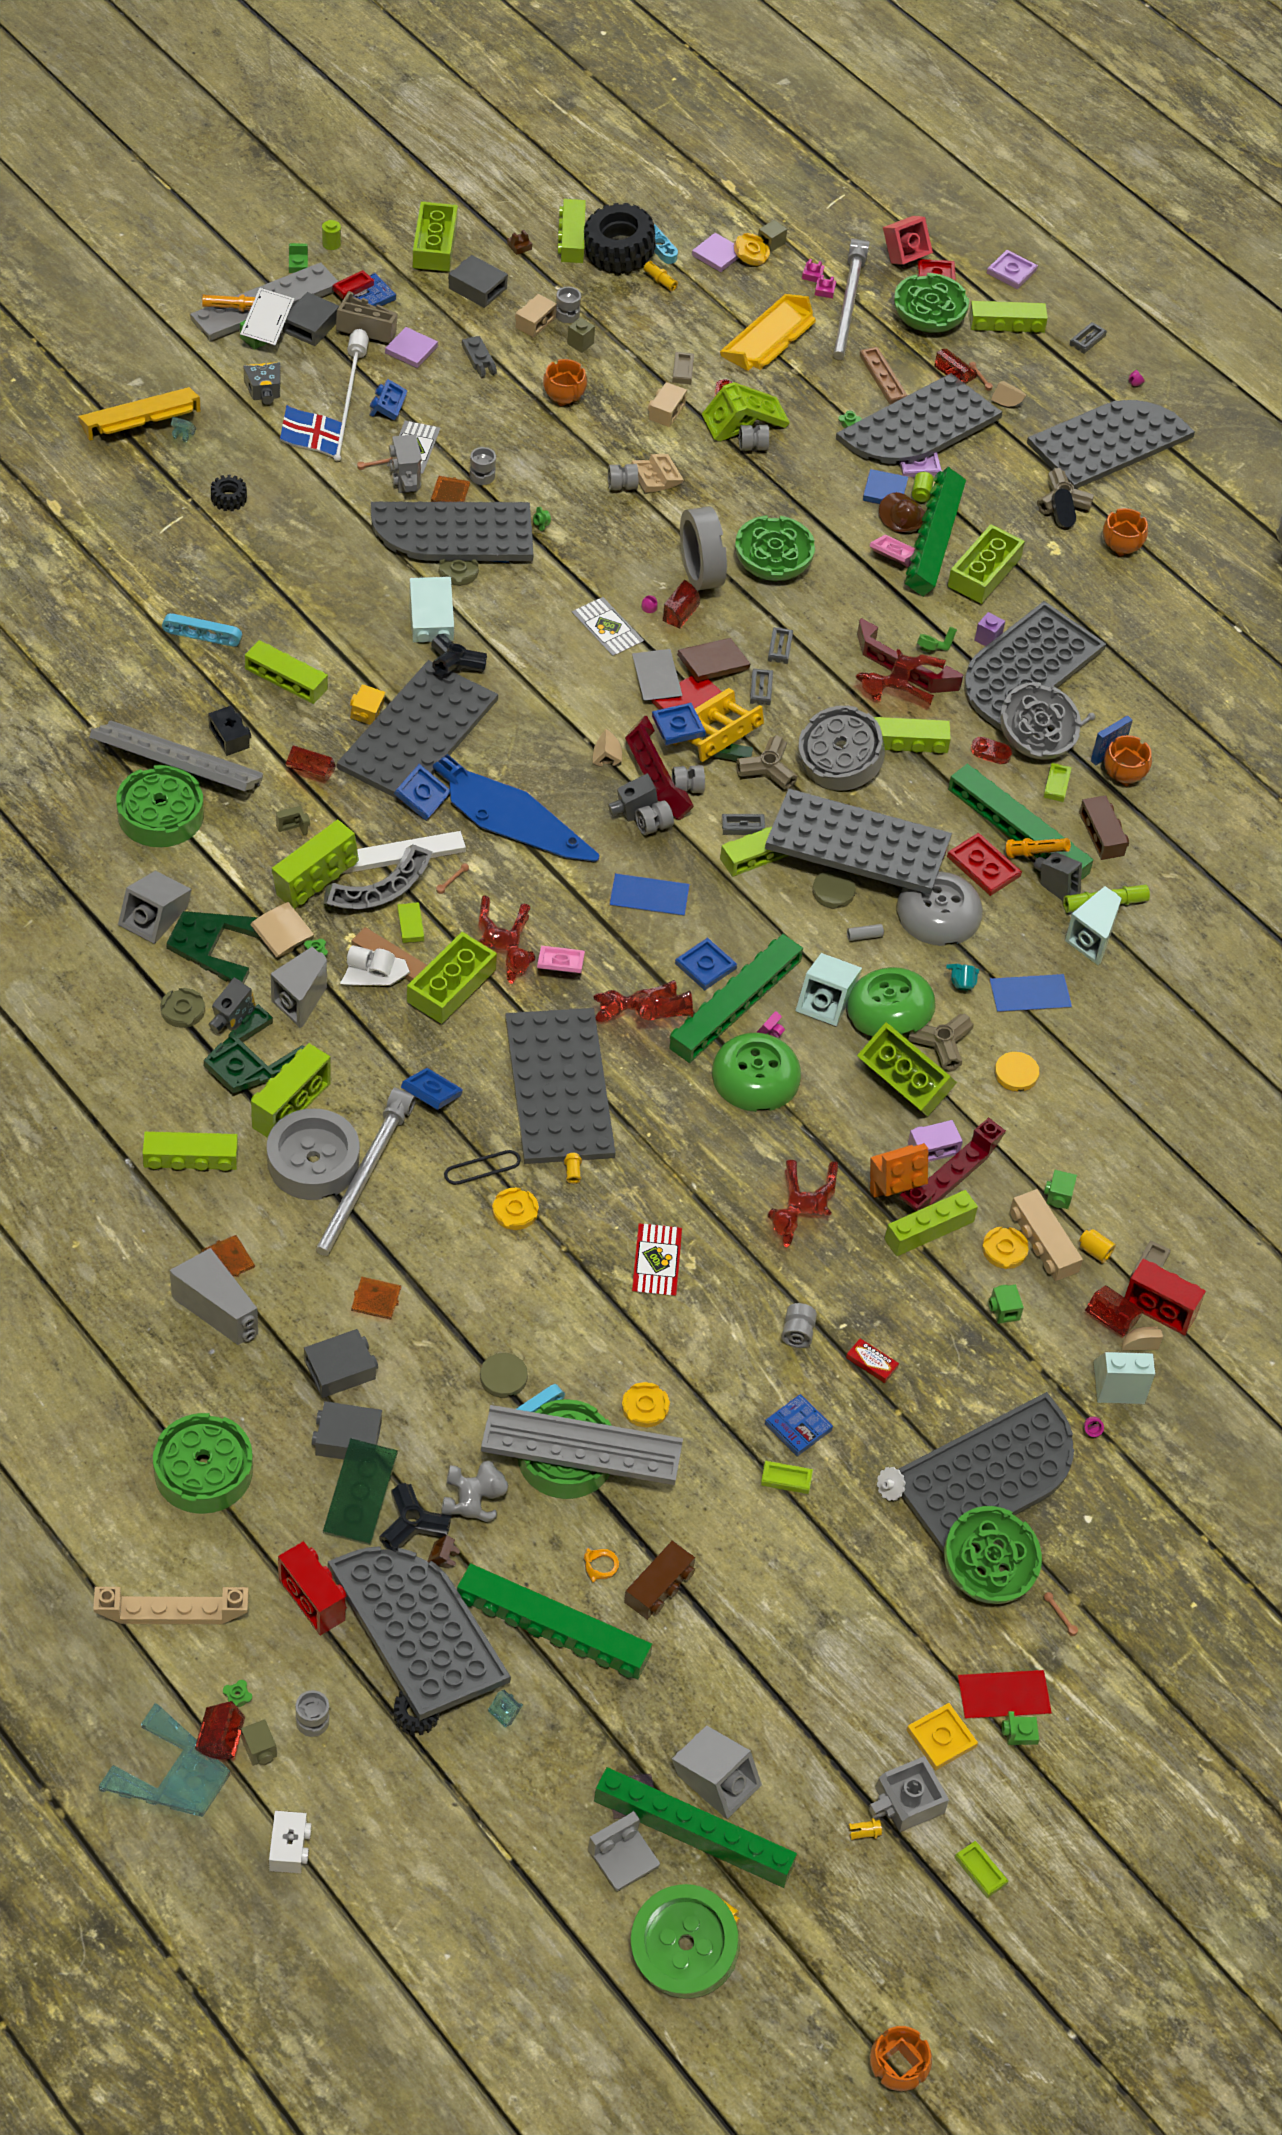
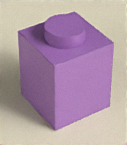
M988 612L977 625L974 641L987 646L1003 633L1005 620Z

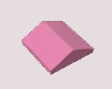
M883 535L870 543V548L873 551L902 565L910 566V558L915 548L888 535Z
M541 945L537 968L582 974L585 951Z

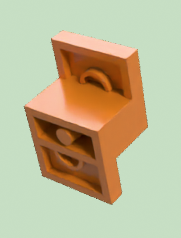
M925 1143L916 1146L909 1145L870 1157V1193L874 1198L881 1195L890 1196L928 1184V1147Z

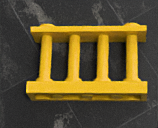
M728 688L695 708L706 733L710 736L704 740L696 738L687 741L698 747L699 758L703 762L763 725V708L760 705L751 711L742 708L736 704L734 690ZM733 711L741 717L733 721L724 715ZM718 721L725 725V727L718 731L709 724Z

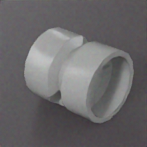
M570 286L560 288L556 296V318L563 323H573L580 317L581 292Z
M740 425V451H751L753 448L756 450H768V425H756L755 428L751 425Z
M487 447L474 449L471 452L470 478L479 485L490 484L495 479L496 454Z
M620 464L608 466L609 490H621L622 487H625L626 490L638 489L637 464H625L624 467H621Z
M703 765L690 766L689 769H686L685 766L672 767V781L675 787L686 792L690 790L691 793H703L705 791Z
M660 801L652 804L651 807L644 806L635 810L636 823L643 835L654 833L657 831V828L664 830L674 825L672 810L666 801Z
M802 1303L791 1304L787 1307L782 1333L783 1342L796 1348H805L812 1343V1329L815 1327L817 1312L813 1307Z
M311 1690L302 1693L295 1705L297 1728L305 1736H319L326 1731L329 1725L328 1699L320 1691Z

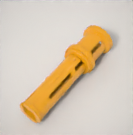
M203 294L202 307L235 308L244 312V310L251 309L256 297H247L244 294L239 295V297Z
M1025 838L1023 841L1010 839L1006 843V853L1009 858L1022 855L1031 857L1037 853L1069 852L1071 848L1068 838L1033 841L1030 838Z

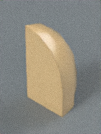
M1001 381L991 400L1007 407L1016 406L1024 400L1026 394L1013 385Z
M605 729L594 747L592 763L598 766L613 763L614 766L622 761V749L613 733Z
M1158 1326L1133 1329L1122 1342V1351L1159 1350L1163 1339L1161 1329H1158Z

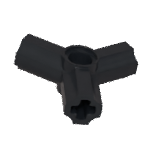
M438 634L432 639L431 646L440 655L432 663L435 674L443 676L452 670L459 671L462 668L481 672L485 670L487 653L466 650L464 646L453 643L445 634Z
M402 1483L391 1490L399 1518L379 1536V1540L386 1549L396 1552L412 1536L420 1533L438 1537L448 1535L451 1516L423 1511L418 1504L412 1484ZM414 1518L417 1521L411 1522L408 1519Z

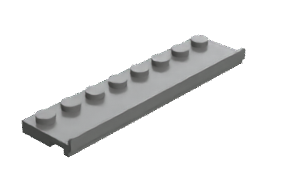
M318 263L242 294L247 297H256L259 288H263L294 298L292 308L307 292L320 298L334 293L332 285L339 281L322 263ZM206 307L191 313L190 318L198 329L208 336V340L211 342L239 331L240 323L247 319L250 310L241 312L235 308Z
M109 721L107 725H100V727L91 729L90 738L242 791L252 789L254 785L260 786L262 781V772L114 721Z
M490 1405L481 1452L675 1485L683 1438Z

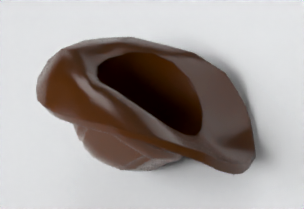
M899 492L890 493L881 501L879 516L889 529L901 533H912L919 531L922 526V517L925 511L907 495Z

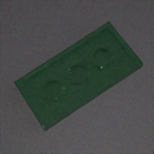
M350 1438L323 1528L324 1534L371 1546L398 1450Z

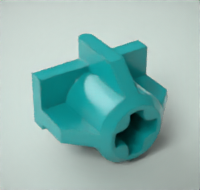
M966 964L946 965V969L952 970L951 981L956 989L969 991L977 984L979 969L975 966Z

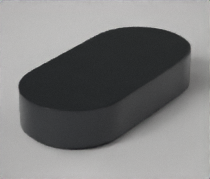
M1058 489L1052 494L1051 498L1056 523L1061 528H1069L1076 522L1073 498L1067 489Z

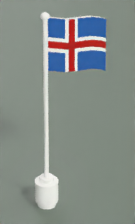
M354 330L349 338L347 351L354 359L342 422L323 415L300 411L286 405L280 441L295 447L318 451L333 457L335 461L341 460L340 452L357 359L366 355L369 337L364 330Z

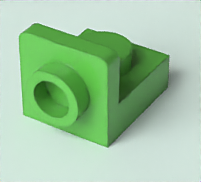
M290 243L289 273H295L308 268V244Z
M1008 1711L1006 1720H1002V1734L1007 1736V1744L1038 1745L1037 1717H1014V1711Z

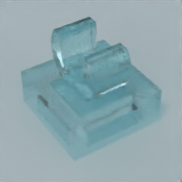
M173 417L171 422L174 428L172 432L173 438L177 439L178 434L183 433L182 440L186 442L189 438L188 434L194 435L196 427L192 422Z
M502 1690L497 1693L488 1711L504 1727H507L513 1723L523 1704L518 1703L513 1698L514 1695Z

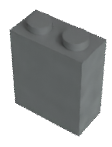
M471 255L449 273V289L485 308L507 289L508 274Z
M307 292L290 309L283 325V333L316 346L336 325L337 309L339 306Z
M358 1329L304 1347V1361L322 1398L376 1379L377 1360L374 1355H370L368 1341L365 1336L361 1337Z
M324 1401L323 1410H318L316 1425H319V1429L314 1431L312 1436V1445L315 1446L316 1456L374 1464L382 1425V1410Z

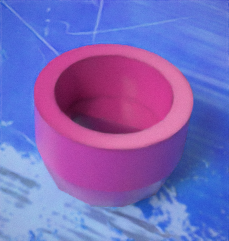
M1138 370L1133 371L1129 375L1128 381L1132 386L1137 387L1145 382Z
M651 595L643 598L642 610L646 613L656 612L658 607L657 599Z
M1092 1416L1085 1420L1084 1430L1089 1436L1097 1437L1103 1433L1104 1424L1098 1417ZM1097 1421H1098V1423H1099V1424H1094V1425L1088 1427V1425L1093 1424V1423H1095V1422H1097Z

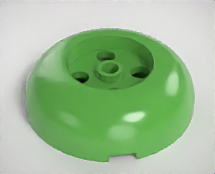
M927 273V276L917 277L915 274L905 278L898 284L894 295V305L899 317L910 327L922 332L939 333L956 327L964 319L969 307V298L965 294L966 290L949 277L934 273Z
M768 515L749 520L739 529L735 548L740 563L751 574L765 580L783 581L800 575L809 567L815 553V540L811 532L800 522L784 516L768 518Z
M898 967L882 968L866 974L853 986L847 1001L848 1017H850L858 1030L870 1036H874L885 1022L901 1035L911 1030L916 1032L931 1020L936 1008L935 995L930 984L916 972Z
M746 1033L730 1039L719 1049L713 1061L712 1077L717 1092L735 1107L754 1112L757 1109L768 1108L771 1111L784 1106L796 1095L801 1082V1067L794 1051L782 1040L764 1033ZM743 1065L746 1066V1069H745V1070H741L740 1068H741Z
M982 1506L971 1509L961 1515L950 1528L944 1546L945 1564L954 1583L971 1598L990 1604H1002L1020 1598L1033 1586L1039 1576L1042 1565L1041 1547L1032 1528L1025 1521L1022 1522L1014 1516L1013 1512L1001 1507ZM972 1544L979 1546L978 1553H975V1547ZM1005 1565L1008 1568V1571L1004 1570L1000 1572L999 1566ZM977 1568H982L985 1571V1575L980 1574Z

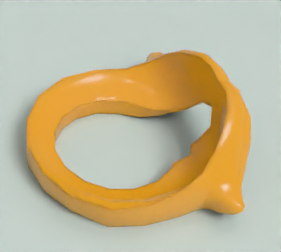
M587 1548L584 1560L586 1562V1572L591 1581L595 1583L596 1579L611 1578L619 1568V1560L615 1553L608 1549L590 1550ZM605 1556L613 1561L614 1567L610 1572L601 1573L594 1570L589 1562Z

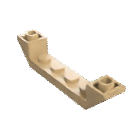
M95 1587L93 1611L120 1624H224L248 1612V1587H223L222 1597L121 1596V1587Z

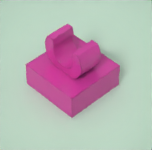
M809 259L805 265L802 279L817 283L818 278L824 273L825 266L822 265L821 261L815 264L812 263V259Z
M821 275L817 280L815 295L833 299L836 287L834 277L831 276L829 280L824 279V275Z
M775 1011L756 1033H768L778 1038L785 1031L782 1025L777 1024L782 1016Z

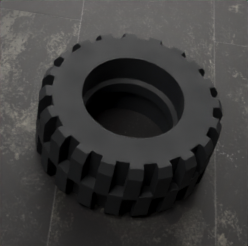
M629 203L605 205L602 209L599 208L594 214H591L584 225L587 257H589V260L594 265L596 264L600 269L604 268L605 271L621 273V271L630 272L634 268L638 269L642 264L645 265L649 261V258L653 256L656 249L653 219L644 209H640V207L634 204L633 206ZM616 236H628V238L621 240L610 239Z

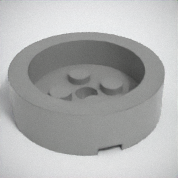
M711 506L684 510L680 521V543L683 562L692 587L697 591L724 585L727 574L726 547L722 546L721 540L723 531L719 518Z
M835 706L827 708L814 715L809 720L810 722L805 729H802L799 737V751L802 764L809 778L821 787L839 791L854 789L869 782L882 767L885 747L880 726L872 715L858 710L857 707ZM843 740L846 742L843 748L836 746L838 741Z
M324 1109L295 1111L279 1120L268 1136V1170L273 1178V1182L282 1191L293 1197L305 1200H320L323 1196L333 1193L337 1195L349 1187L359 1168L360 1143L357 1132L344 1117L332 1111ZM316 1155L319 1158V1160L316 1162H310L307 1160V1158Z

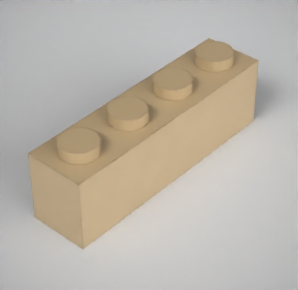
M1038 1189L1014 1197L1010 1208L1011 1217L1014 1221L1018 1222L1022 1234L1032 1244L1035 1255L1041 1258L1046 1272L1051 1274L1055 1281L1079 1273L1083 1259Z

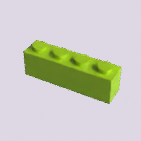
M564 199L563 206L559 207L558 242L562 243H558V254H561V262L583 263L586 200Z
M971 301L969 311L970 329L979 331L1045 333L1048 319L1046 303Z
M258 640L245 654L246 670L312 704L328 689L327 674L274 648L270 644Z
M874 717L880 726L885 750L948 753L951 740L950 721Z
M772 827L764 828L762 831L748 834L743 838L729 841L722 845L720 860L732 877L789 856L765 849V844Z
M144 1132V1168L237 1170L238 1134Z
M963 1190L889 1223L884 1240L896 1257L973 1223L978 1206L969 1193Z

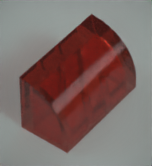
M942 349L936 353L934 367L943 374L948 375L952 373L965 384L977 378L976 370L950 350Z
M683 580L664 603L662 621L680 629L698 608L700 596L691 583Z
M294 745L285 764L289 768L324 779H329L336 768L332 757Z
M1107 1285L1094 1293L1085 1309L1087 1313L1122 1337L1129 1333L1144 1312V1310Z
M233 1701L206 1707L195 1749L201 1754L214 1759H231L235 1757L245 1716Z

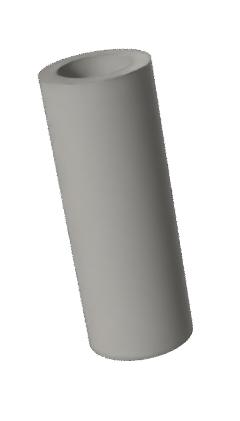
M882 924L847 928L848 941L884 936Z

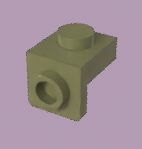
M301 806L276 812V827L279 832L300 827L303 835L308 834L310 819L307 813L304 814Z

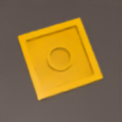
M950 1703L908 1725L906 1730L935 1771L975 1749L978 1745L977 1740Z

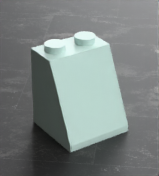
M451 577L410 578L409 610L413 643L432 642V639L438 634H445L451 641H454Z
M1106 886L1072 913L1065 939L1067 943L1097 965L1101 963L1122 899Z
M821 953L806 973L796 1011L837 1026L847 1007L850 992L859 980L862 968Z
M1105 1352L1094 1359L1097 1402L1145 1404L1155 1376L1153 1354Z

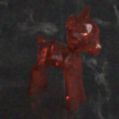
M897 649L898 657L890 675L883 676L874 672H860L855 676L857 680L861 681L864 691L872 696L873 701H880L883 690L889 687L908 692L931 705L934 695L908 683L910 671L921 665H930L944 669L946 660L923 654L917 657L903 655L900 649Z
M484 895L481 898L478 924L479 929L482 931V938L478 942L491 949L507 951L505 960L507 980L512 984L516 975L524 973L530 963L536 960L533 951L519 948L520 934L529 919L530 906L525 903L520 905L512 929L508 931L498 928L489 918L490 898Z
M675 980L659 987L639 990L628 997L623 996L616 990H608L593 996L594 1000L599 1002L601 1007L595 1018L598 1022H606L627 1009L634 1010L638 1016L648 1021L676 1016L693 1017L692 993L689 990L677 996Z
M795 1160L786 1161L787 1169L785 1170V1175L789 1187L788 1208H772L767 1215L772 1221L775 1232L783 1236L785 1247L792 1243L794 1232L798 1226V1214H826L828 1216L832 1214L828 1208V1201L835 1193L838 1162L832 1161L828 1165L825 1185L814 1192H800L797 1162Z

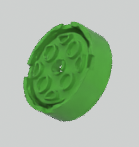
M156 765L154 769L145 771L139 769L125 778L118 788L116 803L119 825L130 839L139 844L161 848L175 846L193 837L203 823L204 800L202 790L199 787L198 781L182 769L165 765ZM159 799H164V800H165L164 802L157 803V804H156V802H155V800H159Z
M562 1399L551 1401L541 1405L540 1409L535 1411V1413L612 1426L608 1419L606 1420L597 1412L598 1409L577 1400ZM517 1458L520 1471L527 1482L539 1492L555 1498L573 1499L589 1495L599 1489L610 1476L608 1473Z
M210 1413L191 1414L174 1421L160 1434L153 1451L154 1477L157 1488L170 1504L186 1512L207 1514L230 1507L245 1494L253 1476L252 1447L247 1434L234 1421L226 1417L210 1416ZM202 1454L210 1457L207 1463L199 1462L196 1458Z
M680 1884L658 1891L642 1905L632 1926L631 1947L637 1966L653 1987L664 1994L690 1999L715 1991L730 1977L735 1969L740 1951V1934L731 1910L718 1895L700 1886ZM683 1936H690L694 1939V1945L690 1950L680 1948L679 1942Z

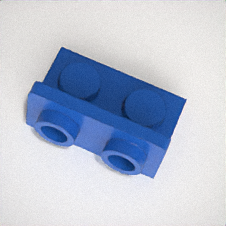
M389 379L383 385L379 384L375 391L377 397L373 398L369 406L372 408L369 415L373 417L379 411L395 420L408 390Z

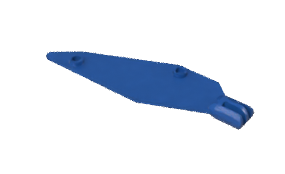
M449 754L433 764V769L450 783L451 803L480 828L565 858L593 862L599 860V854L526 791L467 771Z

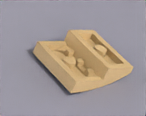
M651 454L649 460H632L631 464H637L639 483L645 493L669 489L684 481L668 454Z
M289 902L268 911L250 924L276 957L292 952L296 946L311 940L314 936L313 932Z

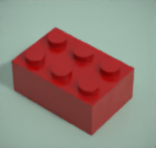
M1143 1258L1130 1279L1123 1304L1185 1336L1198 1315L1206 1290Z
M302 1541L278 1556L279 1581L321 1636L345 1621V1610L347 1609L345 1598L347 1595L340 1584L336 1585L332 1580L333 1576L329 1568L320 1564L316 1551L312 1547L309 1548Z

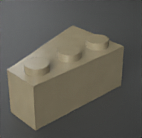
M349 291L337 309L336 330L350 334L356 329H362L369 338L384 343H391L396 335L398 314L380 305L375 307L368 304V300L362 298V300L355 298L354 293Z

